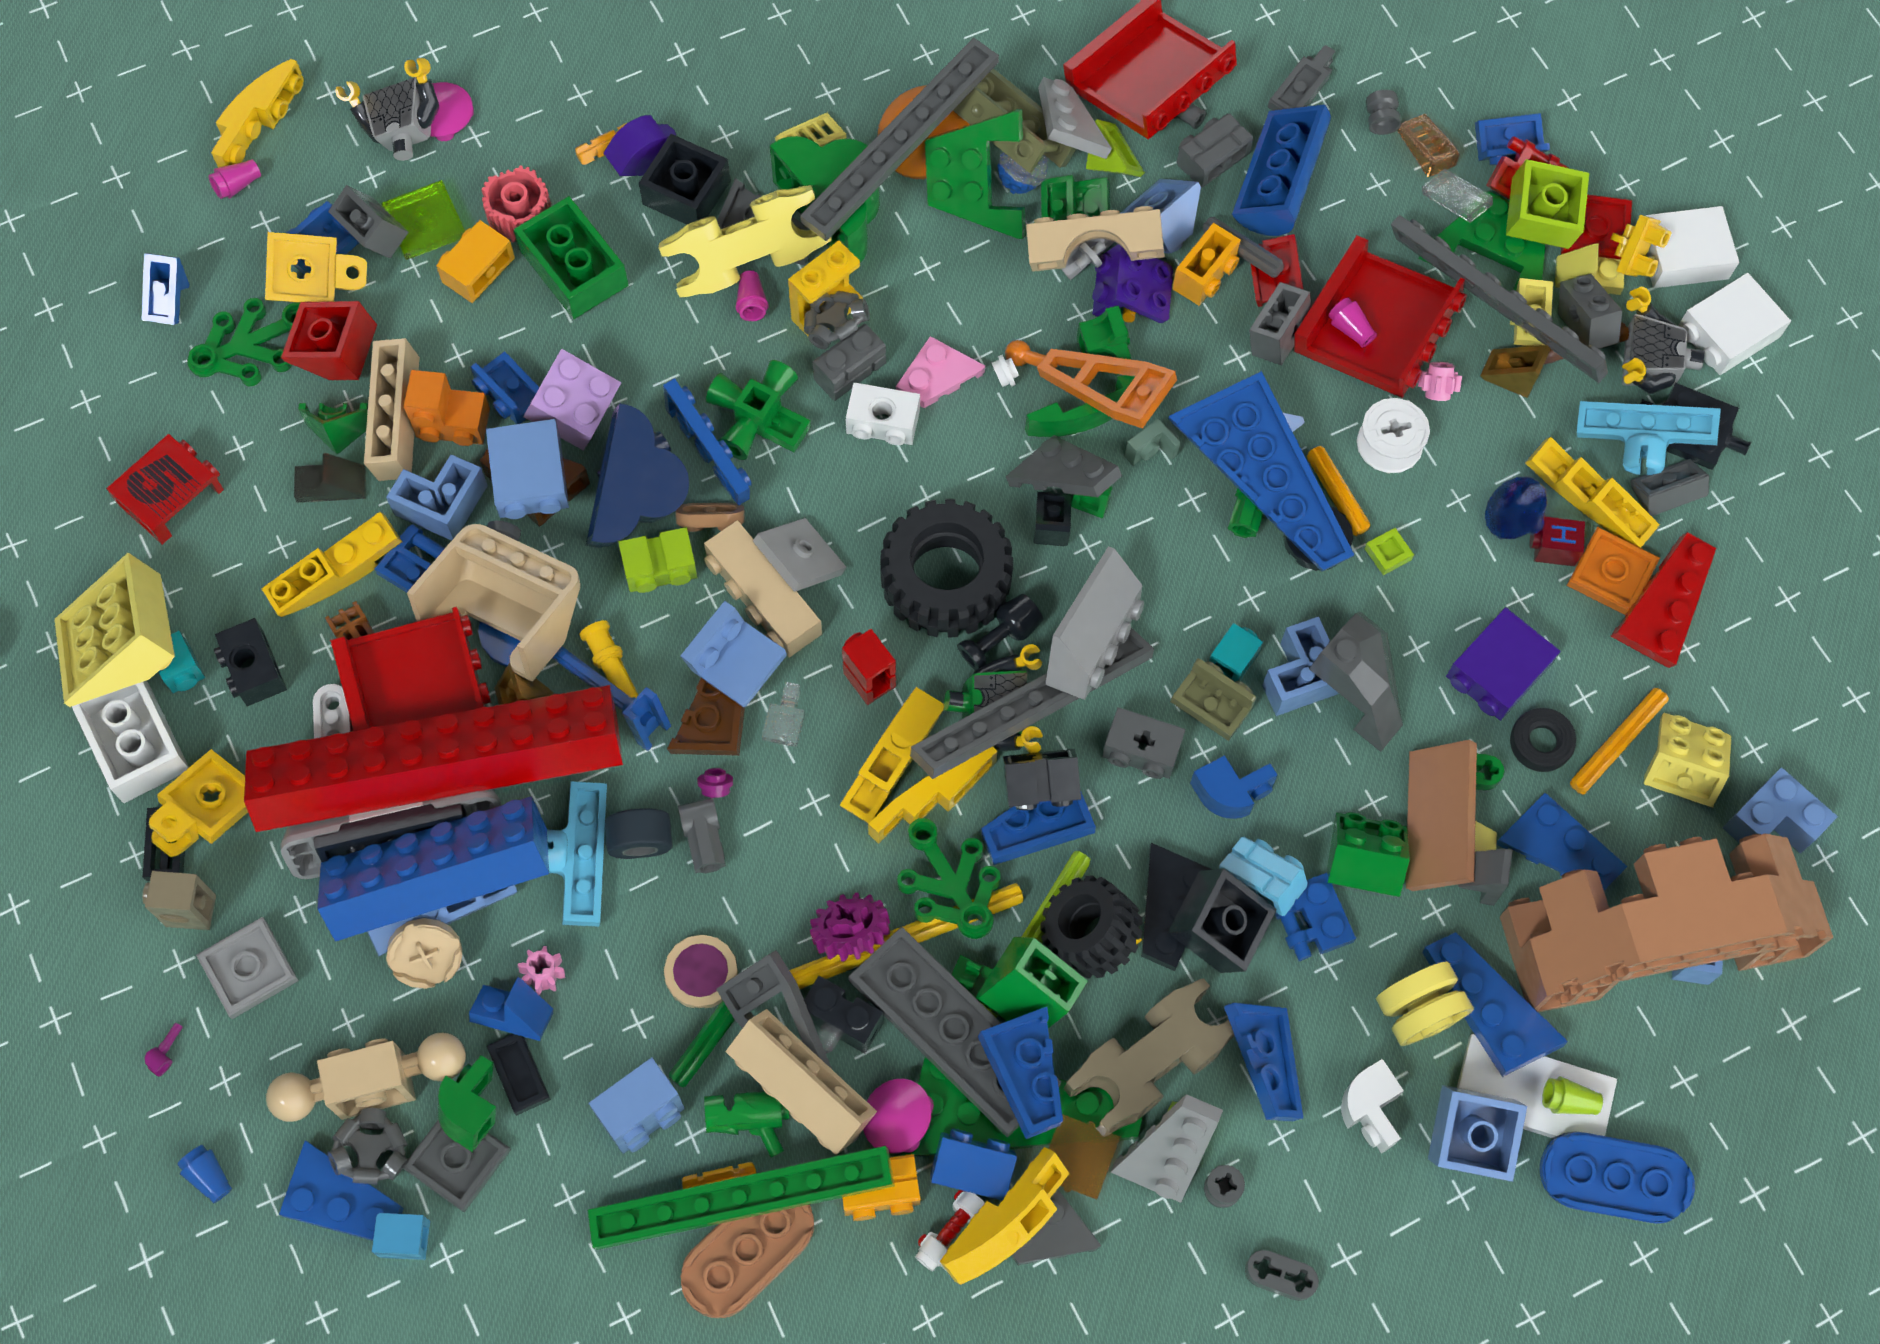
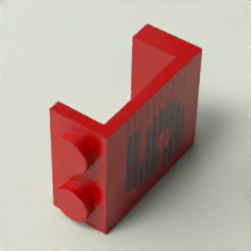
M167 434L106 488L116 504L161 545L172 537L165 524L208 485L218 494L224 490L217 479L220 476L218 470L207 460L201 463L195 458L197 455L196 451L185 440L182 439L178 442L170 434Z

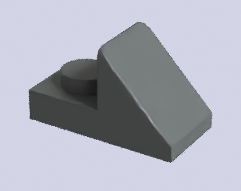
M1513 850L1475 851L1474 882L1458 884V887L1481 892L1480 903L1494 906L1508 886Z

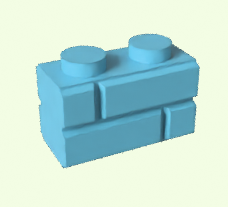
M1241 837L1232 848V852L1219 865V869L1224 868L1276 908V913L1281 916L1287 914L1294 905L1295 899L1300 897L1308 884L1303 870L1304 867L1296 858L1290 855H1286L1283 858L1275 854L1273 848L1261 839L1253 842L1246 837Z

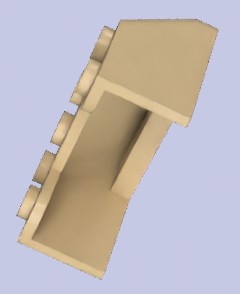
M472 524L464 527L409 589L407 595L417 622L452 613V608L458 607L462 616L468 614V616L520 640L521 642L510 655V665L516 674L533 682L566 640L580 590V580L578 572L574 567L481 524Z

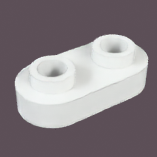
M328 684L321 687L313 697L314 738L353 731L343 688L337 684ZM332 702H339V706L336 709H328Z

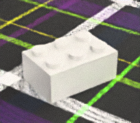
M147 681L72 706L111 791L123 803L180 776L189 768Z

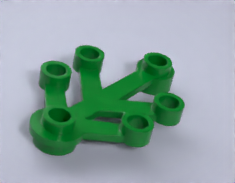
M248 299L244 303V313L231 341L222 346L220 344L224 335L233 332L236 325L230 313L224 311L217 313L213 317V327L205 344L197 345L189 352L187 359L189 369L199 377H209L216 372L238 377L246 386H255L261 381V373L258 367L252 363L241 365L226 359L240 355L269 363L277 372L288 371L292 364L285 361L281 364L276 363L281 358L283 349L272 350L257 345L290 331L300 303L295 302L287 305L283 309L282 319L251 332L255 322L263 319L266 315V308L260 299ZM253 307H260L258 311L250 312ZM222 321H229L225 326H219ZM210 360L208 363L201 365L203 361ZM255 372V374L252 377H245L247 373Z
M926 818L916 819L910 824L908 829L909 842L915 849L925 853L941 880L918 875L912 869H905L897 876L898 889L904 894H913L919 890L953 899L958 907L957 909L938 905L928 897L920 898L914 905L915 917L918 921L928 923L938 919L957 924L959 931L968 938L979 939L985 937L990 933L994 924L993 914L988 909L993 890L1000 886V871L994 866H985L980 870V886L974 902H972L966 890L974 865L983 856L981 841L976 838H968L962 843V857L955 874L936 844L938 836L935 823ZM921 835L929 837L927 840H918L917 838ZM970 847L978 849L974 854L966 852ZM987 875H992L996 879L992 882H987L983 878ZM906 878H911L914 880V883L905 885L902 881ZM927 906L932 910L925 914L921 913L919 909ZM973 919H978L982 922L980 925L969 924Z

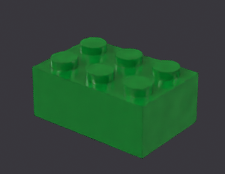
M570 196L514 229L520 252L573 320L629 286L625 265Z

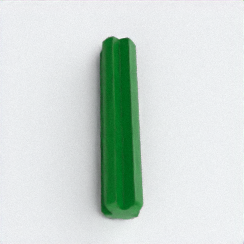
M723 1000L669 1072L670 1080L676 1085L683 1088L687 1086L735 1019Z

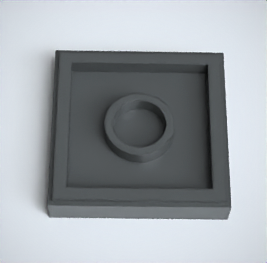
M438 1120L402 1168L462 1212H465L511 1149L493 1135L487 1133L476 1149L471 1152L449 1138L441 1128Z

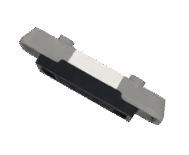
M489 789L287 826L280 844L281 855L294 877L300 879L320 877L321 862L328 861L334 856H344L363 850L369 845L382 844L397 839L404 834L423 831L439 823L451 822L467 817L476 811H486L502 806L495 791Z

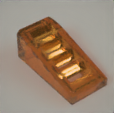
M1426 114L1401 123V127L1397 131L1428 178L1456 166L1460 153ZM1418 126L1423 127V129L1414 133L1411 131V129ZM1423 135H1428V138H1425L1423 140L1418 139ZM1434 144V146L1426 148V145ZM1438 151L1439 155L1434 156L1433 153Z

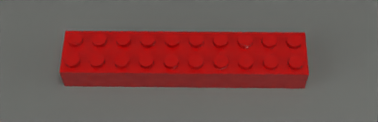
M610 685L591 687L579 691L553 694L546 697L520 700L507 704L481 707L474 710L247 750L244 803L255 831L260 832L475 791H484L623 765L618 719Z

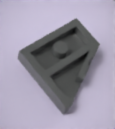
M1058 1189L1050 1198L1057 1208L1056 1212L1027 1243L1011 1255L1018 1266L1035 1263L1044 1259L1066 1257V1255L1081 1252H1093L1101 1247L1100 1243Z

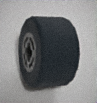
M652 808L630 809L614 813L605 820L607 852L612 857L620 859L653 857L665 854L672 849L670 816L663 810Z

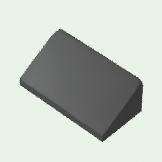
M1691 459L1664 468L1659 474L1644 475L1630 481V485L1642 507L1651 516L1706 497L1709 493V475Z

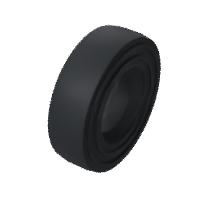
M1536 708L1524 713L1514 724L1510 736L1511 749L1518 761L1527 768L1539 772H1549L1562 767L1571 758L1576 747V733L1571 722L1560 712L1549 708ZM1536 728L1550 730L1556 738V747L1549 752L1537 750L1531 744L1530 733Z

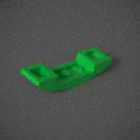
M1127 375L1118 376L1115 391L1105 395V397L1117 403L1135 377ZM1056 402L1027 414L1025 431L1028 436L1035 437L1066 436L1093 429L1113 418L1087 403L1063 413Z

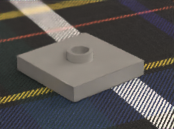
M806 518L757 533L753 540L754 544L794 592L841 576L847 568Z
M263 917L196 955L231 1019L236 1018L299 981Z

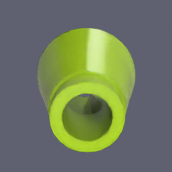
M1559 1076L1557 1079L1549 1078L1545 1083L1542 1103L1545 1108L1550 1109L1554 1114L1598 1115L1603 1106V1096L1601 1093Z

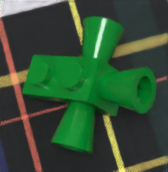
M770 360L762 382L759 383L750 378L744 389L740 388L723 373H719L713 379L707 391L706 403L734 410L736 423L718 440V442L723 440L728 445L734 458L739 460L747 459L756 434L795 453L811 428V420L781 406V396L798 380L796 372L783 362Z

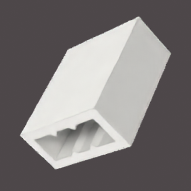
M1722 206L1646 215L1647 217L1660 220V225L1672 232L1664 248L1651 244L1646 255L1658 260L1655 274L1653 277H1650L1653 288L1726 280L1731 277L1739 264V259Z
M1746 273L1688 309L1678 326L1686 329L1688 342L1692 343L1697 350L1704 351L1705 363L1713 367L1719 375H1722L1780 338L1791 320L1752 276Z

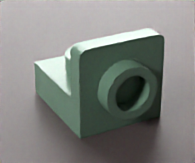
M1156 419L1127 442L1124 457L1134 466L1141 459L1149 460L1160 448L1172 460L1178 454L1180 447L1179 436L1172 427L1165 426L1159 419Z

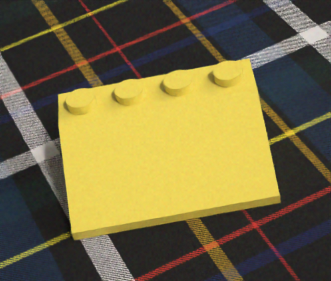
M130 553L123 556L55 618L64 704L69 707L149 680L159 670L167 668L175 657L161 574Z

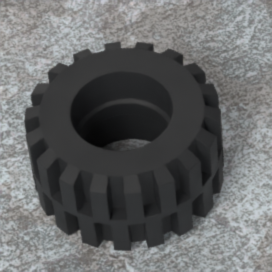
M1093 875L1085 876L1084 881L1078 877L1072 880L1070 886L1066 884L1059 888L1060 893L1057 896L1052 895L1049 899L1051 905L1049 908H1044L1042 914L1046 918L1040 924V930L1045 933L1041 937L1043 943L1050 951L1083 977L1091 978L1094 975L1096 978L1105 977L1106 971L1110 974L1117 972V966L1121 963L1126 965L1130 961L1128 958L1131 952L1136 953L1139 947L1136 944V940L1142 938L1143 931L1139 926L1143 924L1142 917L1138 914V907L1115 885L1102 877L1096 879ZM1100 917V920L1095 929L1090 934L1083 937L1088 925L1093 920Z

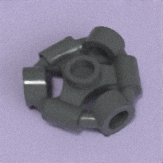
M837 291L836 294L829 295L826 292L815 302L811 303L810 311L805 313L804 332L809 335V341L814 346L820 349H827L832 341L837 339L840 341L844 340L858 330L857 326L861 322L870 320L867 302L864 298L859 299V296L854 293ZM851 307L853 319L847 320L848 309Z
M364 1108L355 1118H347L332 1137L334 1144L331 1151L328 1152V1158L337 1176L342 1174L353 1178L352 1183L377 1185L379 1180L391 1179L393 1181L408 1160L405 1157L404 1147L408 1144L398 1123L393 1124L386 1117V1111L379 1108ZM359 1126L368 1130H380L383 1128L384 1130L380 1135H368L361 1133ZM344 1146H350L356 1153L359 1162L357 1166L352 1168L350 1158ZM386 1150L394 1151L383 1169L379 1170L376 1166L378 1158Z

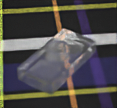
M1447 169L1442 170L1422 186L1423 195L1469 223L1493 205V196Z

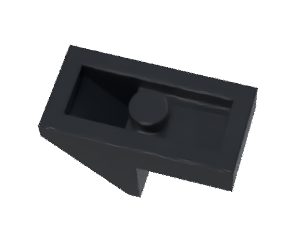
M1037 491L1034 544L1067 546L1071 529V494Z

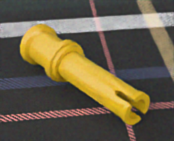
M597 621L585 627L579 635L582 641L587 642L594 656L592 658L594 666L602 669L607 680L629 697L637 698L638 693L621 661L623 651L620 646L615 645L609 633L610 625L608 621Z

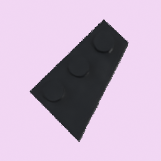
M1153 843L1150 844L1141 957L1175 971L1186 946L1168 934V931L1199 871L1213 869Z

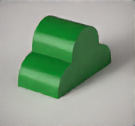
M799 136L779 139L770 145L773 182L780 190L812 185L816 200L868 145L854 139H838L820 147L814 141ZM879 187L831 236L832 240L826 244L828 247L840 241L860 260V263L863 261L868 249L867 225L876 217L880 206ZM815 200L800 207L797 211L802 214Z

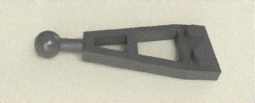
M777 950L716 989L735 1021L742 1029L754 1017L751 1012L753 1009L782 991L802 1042L832 1069L797 982Z

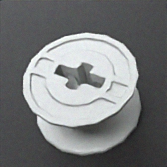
M1400 398L1383 399L1373 404L1365 413L1356 439L1358 452L1363 460L1375 470L1386 473L1403 472L1412 468L1421 458L1423 447L1427 444L1430 434L1429 422L1423 411L1412 402Z

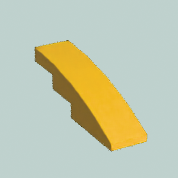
M1552 437L1544 440L1525 462L1542 480L1579 511L1613 535L1639 548L1645 544L1660 525L1613 478L1604 480L1582 457L1574 460Z
M992 746L934 779L930 776L925 777L895 798L868 823V835L877 843H880L903 819L911 824L916 819L924 818L937 803L949 812L994 766L997 761V750Z

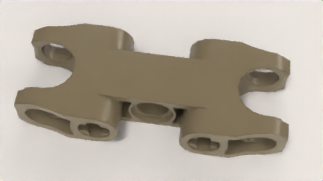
M1204 978L1174 990L1150 1009L1145 1015V1019L1154 1030L1128 1050H1125L1115 1038L1108 1040L1092 1052L1082 1067L1066 1082L1064 1090L1070 1097L1078 1095L1089 1087L1104 1089L1111 1096L1114 1109L1104 1116L1100 1121V1125L1096 1128L1103 1137L1124 1126L1135 1123L1155 1107L1164 1095L1154 1083L1174 1067L1183 1062L1193 1075L1197 1074L1213 1062L1225 1045L1235 1036L1229 1019L1220 1025L1211 1026L1202 1022L1196 1015L1194 1005L1206 994V990L1210 987Z

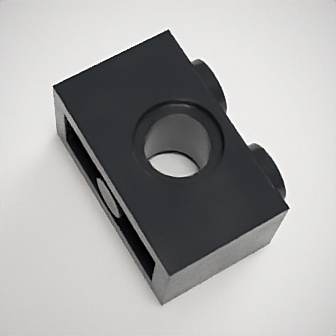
M256 618L215 634L219 647L214 648V652L221 667H228L231 676L226 678V682L234 698L240 696L248 707L287 690L265 633ZM255 659L251 666L241 668L246 660Z

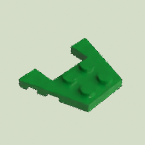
M1015 109L1009 113L997 117L994 116L925 140L928 206L1016 239H1023L1026 236L1025 207L992 205L990 141L1020 142L1023 139L1022 109Z
M1488 191L1437 236L1450 246L1453 253H1455L1460 245L1520 272L1521 274L1513 288L1515 291L1517 290L1520 278L1542 280L1545 244L1506 236L1510 200ZM1419 256L1418 259L1427 262L1425 259Z

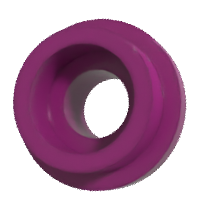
M710 768L697 778V784L701 788L702 795L706 797H724L730 793V787L733 786V776L726 773L724 769Z

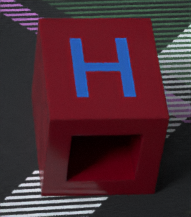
M1544 516L1538 527L1532 529L1529 546L1534 549V562L1575 567L1584 553L1585 521Z

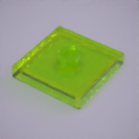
M442 180L381 203L382 207L408 231V234L399 245L405 260L460 240L465 232Z

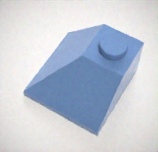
M1159 179L1120 214L1133 212V209L1141 206H1151L1153 210L1160 209L1164 253H1173L1183 246V241L1193 234L1201 186L1196 181Z

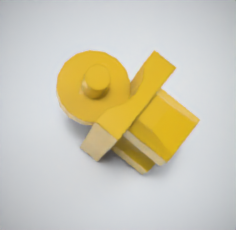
M1640 215L1635 226L1627 224L1623 235L1613 233L1611 240L1619 243L1614 255L1621 257L1616 271L1634 277L1638 275L1653 277L1658 267V260L1646 256L1651 244L1664 248L1672 232L1660 225V220Z

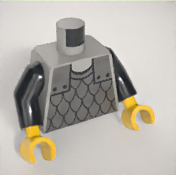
M417 58L419 70H417L414 60H407L405 62L404 69L406 73L414 78L363 95L362 102L358 98L360 87L355 82L346 81L351 90L349 96L346 95L345 90L341 86H337L335 89L336 96L340 100L350 102L352 105L350 110L363 131L373 142L380 143L389 151H393V157L397 160L405 161L413 157L412 145L428 140L431 134V125L439 110V102L432 81L427 79L426 76L431 68L429 61L425 58Z
M1639 287L1631 290L1629 294L1633 299L1627 301L1626 308L1629 311L1636 310L1637 314H1634L1628 325L1629 339L1625 341L1622 385L1638 386L1648 394H1654L1673 386L1675 382L1677 383L1685 368L1701 370L1704 362V351L1687 348L1686 329L1677 326L1657 311L1650 303L1651 295L1647 288Z

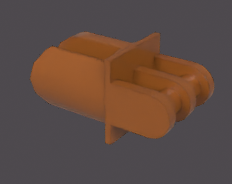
M356 601L352 602L353 606L345 611L342 608L339 609L338 615L332 618L329 616L325 617L336 638L345 637L347 640L375 633ZM358 615L360 616L359 618H357V619L353 620L352 622H350V620H351L352 618H354V617H356V616H358ZM343 623H346V625L342 626L339 629H336V627L340 626Z

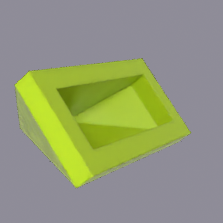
M1097 119L1095 123L1112 149L1107 159L1088 153L1086 169L1141 177L1145 172L1116 124Z

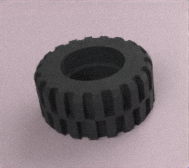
M945 499V504H936V500L926 501L925 508L919 510L918 506H914L907 510L906 519L898 517L892 524V531L886 533L883 540V550H881L880 555L881 587L884 589V598L888 606H894V614L898 619L904 621L908 618L909 627L917 632L920 631L921 627L927 629V635L938 637V632H948V638L958 637V631L965 630L967 634L978 631V623L981 622L983 625H988L994 620L995 611L997 612L998 608L1006 603V596L1010 593L1013 572L1010 539L1005 537V529L1000 522L992 524V515L985 509L981 510L980 513L975 511V504L965 501L963 506L955 504V499ZM951 547L969 554L978 564L979 574L973 581L961 588L942 590L924 583L915 574L914 564L923 554L932 549Z

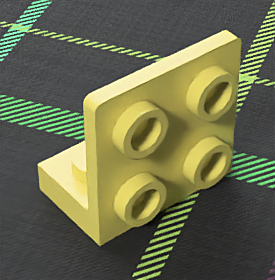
M1663 713L1660 718L1657 751L1644 775L1643 784L1713 808L1729 777L1731 735L1715 727H1706L1691 722L1683 716Z

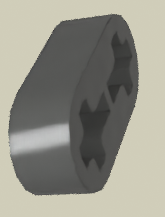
M1261 1250L1255 1252L1250 1256L1245 1265L1246 1277L1253 1285L1292 1300H1307L1318 1288L1319 1279L1312 1267L1271 1251ZM1263 1259L1269 1261L1268 1268L1280 1272L1279 1276L1267 1274L1264 1279L1258 1277L1259 1270L1253 1268V1264H1259ZM1300 1272L1304 1273L1305 1281L1310 1283V1288L1304 1287L1301 1292H1297L1295 1290L1296 1284L1284 1279L1285 1275L1296 1277Z

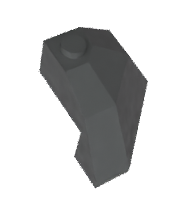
M1357 612L1323 649L1309 670L1365 714L1353 730L1381 752L1403 726L1388 633L1363 613Z

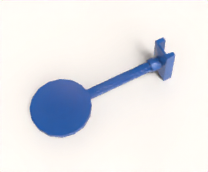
M480 621L478 633L482 648L494 662L507 667L510 663L511 653L521 641ZM561 646L552 657L590 687L610 685L614 705L622 710V714L637 744L646 751H649L652 747L648 737L658 726H661L666 731L671 727L657 694L646 687L637 698H631Z

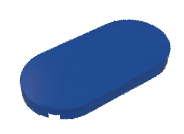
M1568 1132L1553 1139L1545 1148L1540 1160V1177L1548 1194L1558 1203L1577 1210L1649 1223H1666L1675 1219V1217L1679 1216L1681 1212L1683 1213L1690 1206L1695 1192L1694 1176L1683 1158L1675 1151L1657 1145L1585 1132Z

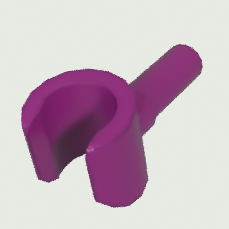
M174 1023L158 1047L150 1049L145 1055V1064L158 1077L162 1076L172 1064V1060L165 1054L183 1028L178 1023Z

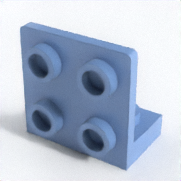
M726 601L721 604L681 654V658L692 672L742 707H746L787 656L784 648L746 623L736 608Z

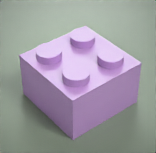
M561 349L528 407L524 418L531 422L555 419L560 438L584 450L621 382Z

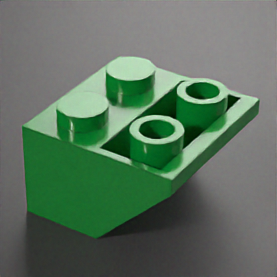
M1336 812L1327 865L1328 883L1400 897L1410 861L1407 826H1402L1399 822L1389 819L1382 821L1367 819L1365 816L1355 812H1348L1346 814Z
M1013 937L975 998L1005 1022L1047 1007L1049 1016L1047 1025L1050 1028L1071 1010L1088 980L1033 937Z

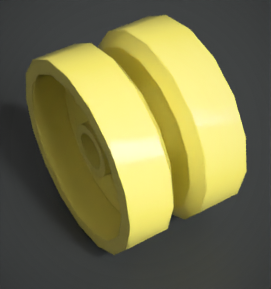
M1441 962L1422 969L1388 987L1376 997L1385 1016L1395 1017L1404 1014L1396 1020L1391 1028L1400 1046L1410 1045L1434 1036L1462 1020L1474 1010L1464 991H1453L1445 994L1458 981L1449 962Z

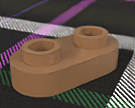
M688 503L681 505L675 511L676 524L683 528L687 527L688 532H697L710 527H718V530L722 531L737 520L741 524L745 522L744 506H738L737 503Z

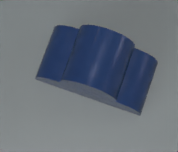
M619 403L612 413L586 546L602 548L616 544L628 536L635 529L638 522H656L676 511L683 504L688 494L689 476L682 461L672 452L654 447L655 435L650 421L640 410L626 404Z

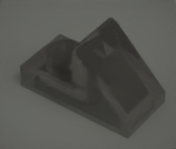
M323 453V465L295 466L294 498L297 503L366 499V467L357 462Z

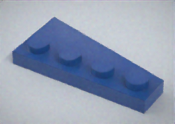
M675 378L664 384L665 408L672 418L674 416L677 417L680 429L687 439L692 436L696 438L694 443L703 460L707 463L711 461L715 463V466L712 467L715 476L739 506L749 500V486L752 485L749 476L742 467L737 469L730 460L733 458L731 450L723 440L717 441L712 433L714 427L705 413L700 415L693 406L696 401L690 390L686 386L681 388Z

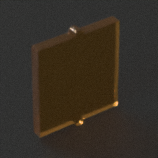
M1062 1114L1063 1122L1060 1126L1056 1127L1048 1148L1057 1154L1070 1173L1060 1186H1063L1065 1192L1073 1190L1097 1200L1120 1136L1111 1133L1103 1137L1096 1129L1097 1127H1095L1094 1122L1084 1123Z

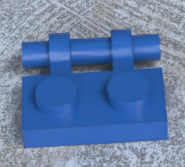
M1327 873L1307 880L1306 889L1298 899H1295L1294 905L1285 916L1275 912L1276 919H1281L1288 935L1285 938L1289 949H1294L1298 961L1312 956L1307 944L1314 941L1321 955L1354 943L1356 940L1332 883H1328ZM1302 912L1309 929L1301 930L1294 914Z

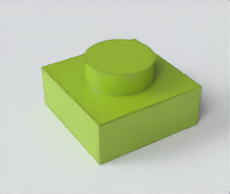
M1396 528L1367 542L1364 548L1383 576L1410 562L1414 556V553Z

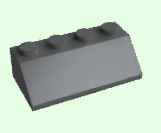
M1108 546L1052 638L1046 685L1084 700L1092 687L1097 689L1101 684L1105 665L1111 666L1118 651V643H1125L1131 630V621H1138L1145 603L1140 600L1143 585L1112 547Z

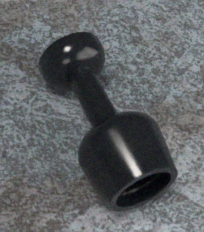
M1020 594L1001 605L996 614L1000 625L977 643L971 640H964L957 644L960 654L974 670L986 665L985 654L1004 638L1010 636L1016 641H1023L1044 621L1040 610L1028 596Z

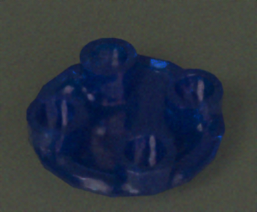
M1516 477L1504 482L1494 491L1487 502L1485 521L1491 533L1499 539H1516L1528 533H1538L1544 526L1543 516L1545 515L1548 503L1546 488L1539 481L1531 477Z

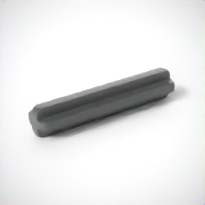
M1209 217L1203 224L1202 229L1204 233L1215 223L1241 239L1237 255L1269 276L1278 277L1280 272L1283 271L1284 264L1280 258L1219 219Z

